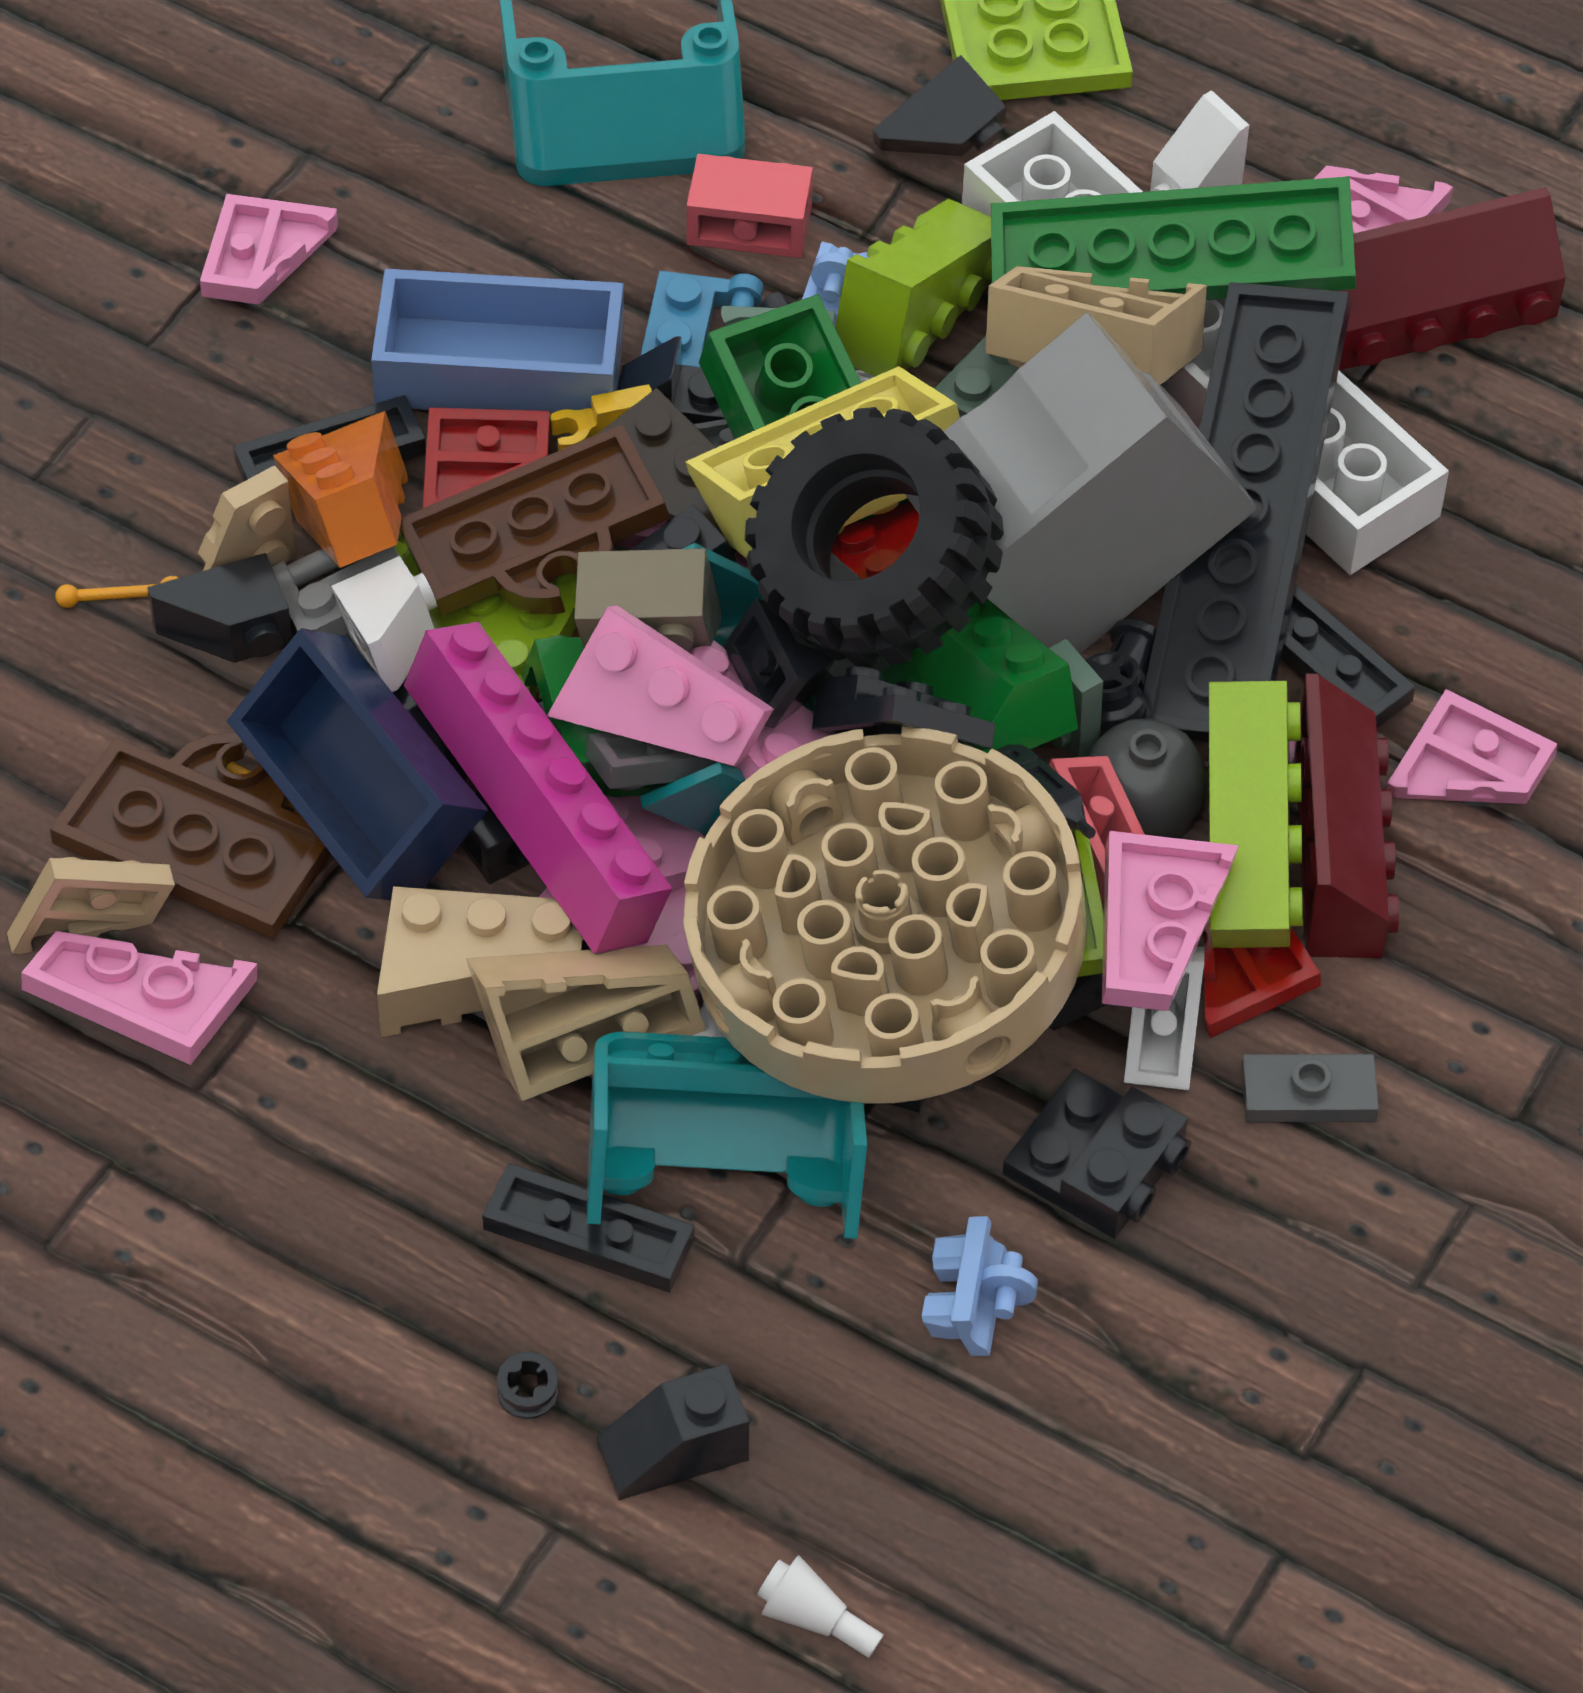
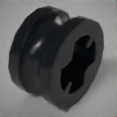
M532 1351L519 1352L507 1358L500 1366L497 1375V1392L499 1402L506 1412L514 1417L532 1419L548 1413L556 1404L559 1394L558 1374L550 1359ZM531 1374L536 1376L539 1387L535 1388L533 1397L519 1396V1386L515 1385L521 1383L522 1375Z

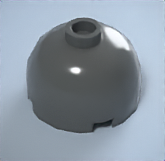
M1131 719L1113 726L1092 745L1088 757H1109L1145 835L1179 839L1192 829L1193 820L1200 812L1202 813L1205 805L1207 783L1203 757L1185 733L1172 724L1159 720Z

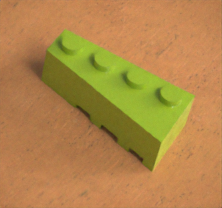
M948 198L917 217L913 229L903 225L895 230L890 245L879 240L869 246L866 255L869 258L856 254L847 259L835 329L854 368L874 377L898 366L906 371L910 366L917 368L925 358L928 348L937 338L945 339L949 335L956 319L964 310L972 311L975 308L983 291L992 282L990 216Z
M1287 681L1209 682L1210 842L1239 845L1233 866L1210 915L1212 948L1290 947V926H1303L1302 887H1290V864H1302V825H1290L1289 802H1302L1301 763L1289 764V741H1301L1300 702H1288Z

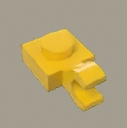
M650 384L591 396V408L582 410L563 409L550 415V431L552 436L563 433L573 434L572 436L557 439L558 451L598 434L651 393Z

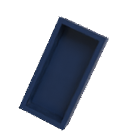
M300 628L227 719V723L366 898L391 900L393 886L424 889L488 812L485 805L347 636Z

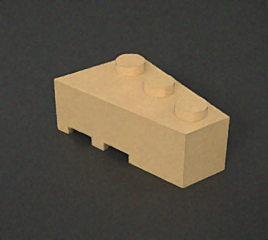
M393 886L377 991L381 1038L401 1034V1026L440 1019L443 1026L462 1022V1014L482 1011L483 1009L466 958L588 950L589 946L554 898Z
M667 944L626 947L599 954H594L592 950L466 958L502 1070L522 1101L593 1074L595 1043L606 1034L613 1032H642L694 1035L706 1030L689 974Z

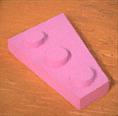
M55 931L21 972L23 991L191 1065L256 983L258 963L234 960L232 968L200 963V954L176 950L173 958L137 953L133 943Z

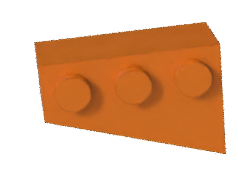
M385 411L323 436L318 432L301 435L287 444L288 450L273 455L278 470L288 480L290 503L297 522L339 568L398 544L402 519L398 505L404 503L405 500L401 484L407 483L408 474Z

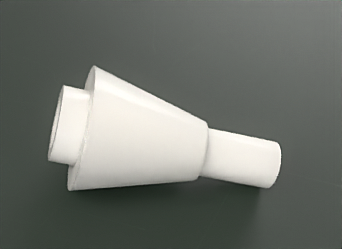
M799 1555L790 1566L779 1559L757 1593V1596L767 1601L761 1615L828 1637L832 1634L867 1658L871 1657L884 1636L883 1633L846 1610L847 1606Z

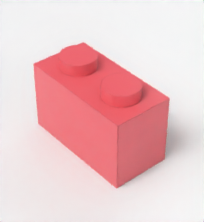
M697 154L687 201V245L802 258L812 209L813 167L740 159L730 156Z

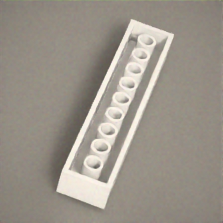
M1053 111L964 164L962 204L991 217V203L1143 191L1060 115ZM1226 299L1206 300L1202 353L1161 384L1181 405L1198 429ZM1338 371L1306 535L1349 575H1352L1441 516L1449 470L1340 371Z

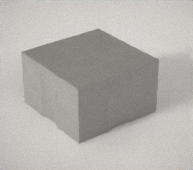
M1088 312L1020 367L990 398L966 415L960 417L944 431L949 439L953 440L979 469L980 474L990 484L997 498L994 508L1002 516L1004 535L1001 540H995L994 542L1003 551L999 571L997 573L989 572L986 581L993 587L987 598L1048 648L1067 639L1078 653L1081 654L1112 629L1117 621L1124 619L1259 508L1181 405L1149 373L1140 371L1122 346ZM905 494L920 515L919 497Z

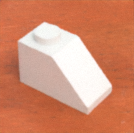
M1212 90L1204 94L1153 161L1150 191L1242 184L1249 124Z
M400 556L331 586L350 637L362 656L392 692L398 690L408 676L425 631L434 629L428 611L437 607L434 594L424 574L420 573L413 577Z
M1196 947L1168 1011L1132 1007L1124 1083L1189 1090L1204 968V947Z

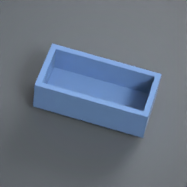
M385 269L371 358L375 404L405 395L411 409L429 410V407L550 411L551 415L563 409L582 410L591 408V396L618 391L624 338V284L617 282Z

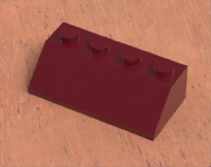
M1547 188L1535 189L1354 233L1356 289L1339 290L1341 292H1349L1352 302L1339 371L1360 365H1373L1384 359L1416 351H1430L1437 346L1469 338H1483L1493 332L1526 324L1535 325L1547 319L1558 317L1566 277L1551 195Z
M1306 674L1300 706L1301 741H1295L1294 753L1295 763H1301L1302 802H1297L1298 825H1302V864H1300L1305 949L1310 957L1382 958L1387 933H1397L1399 926L1398 895L1387 894V880H1393L1395 876V843L1384 841L1383 827L1391 826L1392 794L1390 789H1380V776H1386L1388 771V739L1377 738L1376 715L1374 711L1321 675Z

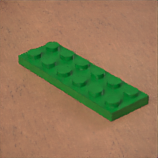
M1350 176L991 203L992 283L1016 266L1092 273V285L1129 288V280L1132 277L1150 279L1149 291L1185 294L1188 283L1207 285L1206 300L1226 299L1230 282L1329 291L1356 289Z

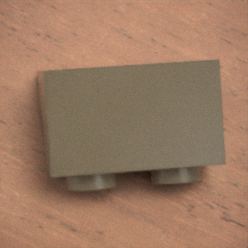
M705 548L578 552L574 620L583 648L588 643L606 608L618 605L686 651L692 647H711L722 620V609Z

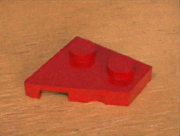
M1209 917L1203 931L1205 1026L1210 1038L1321 986V973L1291 926L1290 947L1212 948Z

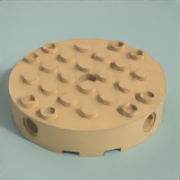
M902 727L901 734L864 736L863 729L830 735L793 749L760 768L742 782L723 801L719 807L721 815L711 826L705 839L699 837L691 855L684 881L686 895L683 922L698 987L708 1012L718 1029L731 1045L749 1062L779 1081L813 1095L858 1103H898L938 1096L968 1086L1014 1060L1041 1036L1066 1003L1082 966L1087 932L1085 900L1079 855L1073 834L1064 814L1046 789L1019 764L994 749L986 753L958 743L956 734L926 728Z

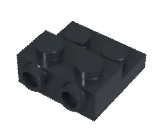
M866 667L846 668L845 676L819 679L812 729L831 735L863 729L864 736L901 734L902 727L926 728L956 734L958 743L979 750L992 749L995 723L971 717V707L933 696L934 687L910 681H900L894 685L884 682V672Z
M1074 1068L1005 1158L1002 1175L1115 1239L1129 1219L1137 1223L1146 1214L1156 1194L1154 1186L1163 1173L1175 1174L1184 1162L1191 1147V1141L1185 1138L1188 1117L1133 1086L1123 1096Z

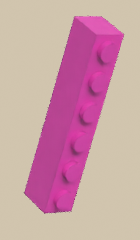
M473 622L426 630L404 683V687L593 953L599 954L647 943L672 891L670 884L480 623Z

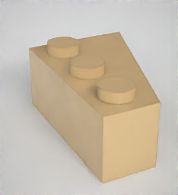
M1016 266L989 285L985 353L1007 358L1011 365L1022 367L1088 312L1122 346L1138 369L1149 373L1161 385L1202 353L1207 285L1188 283L1186 293L1179 294L1149 291L1150 279L1130 277L1129 288L1092 285V273Z

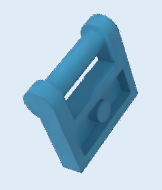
M659 270L641 355L674 337L680 336L682 338V365L700 367L699 360L708 332L710 331L714 308L722 306L758 307L764 291L763 282L750 274L734 275L731 279Z

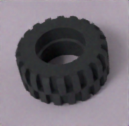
M876 407L856 409L853 411V419L845 420L840 413L826 418L820 422L821 430L812 435L805 430L790 441L795 448L784 459L779 455L774 458L766 469V472L771 476L765 487L758 485L755 489L750 505L757 511L756 518H748L745 525V541L753 548L746 557L750 575L759 582L758 591L766 603L809 645L813 644L827 656L837 661L847 657L854 665L867 667L877 665L879 656H882L891 666L909 662L912 659L911 651L921 648L927 655L943 646L944 643L940 637L950 629L954 628L960 633L972 620L966 614L975 602L983 605L993 587L986 581L989 572L997 573L999 571L1003 551L994 542L995 540H1001L1004 535L1002 516L994 508L997 498L990 484L953 440H950L941 428L927 419L917 420L911 412L894 408L887 410L884 417ZM909 494L919 497L920 515L914 537L904 553L891 566L874 576L862 580L837 581L831 579L830 556L834 541L842 526L858 509L875 499L888 495Z

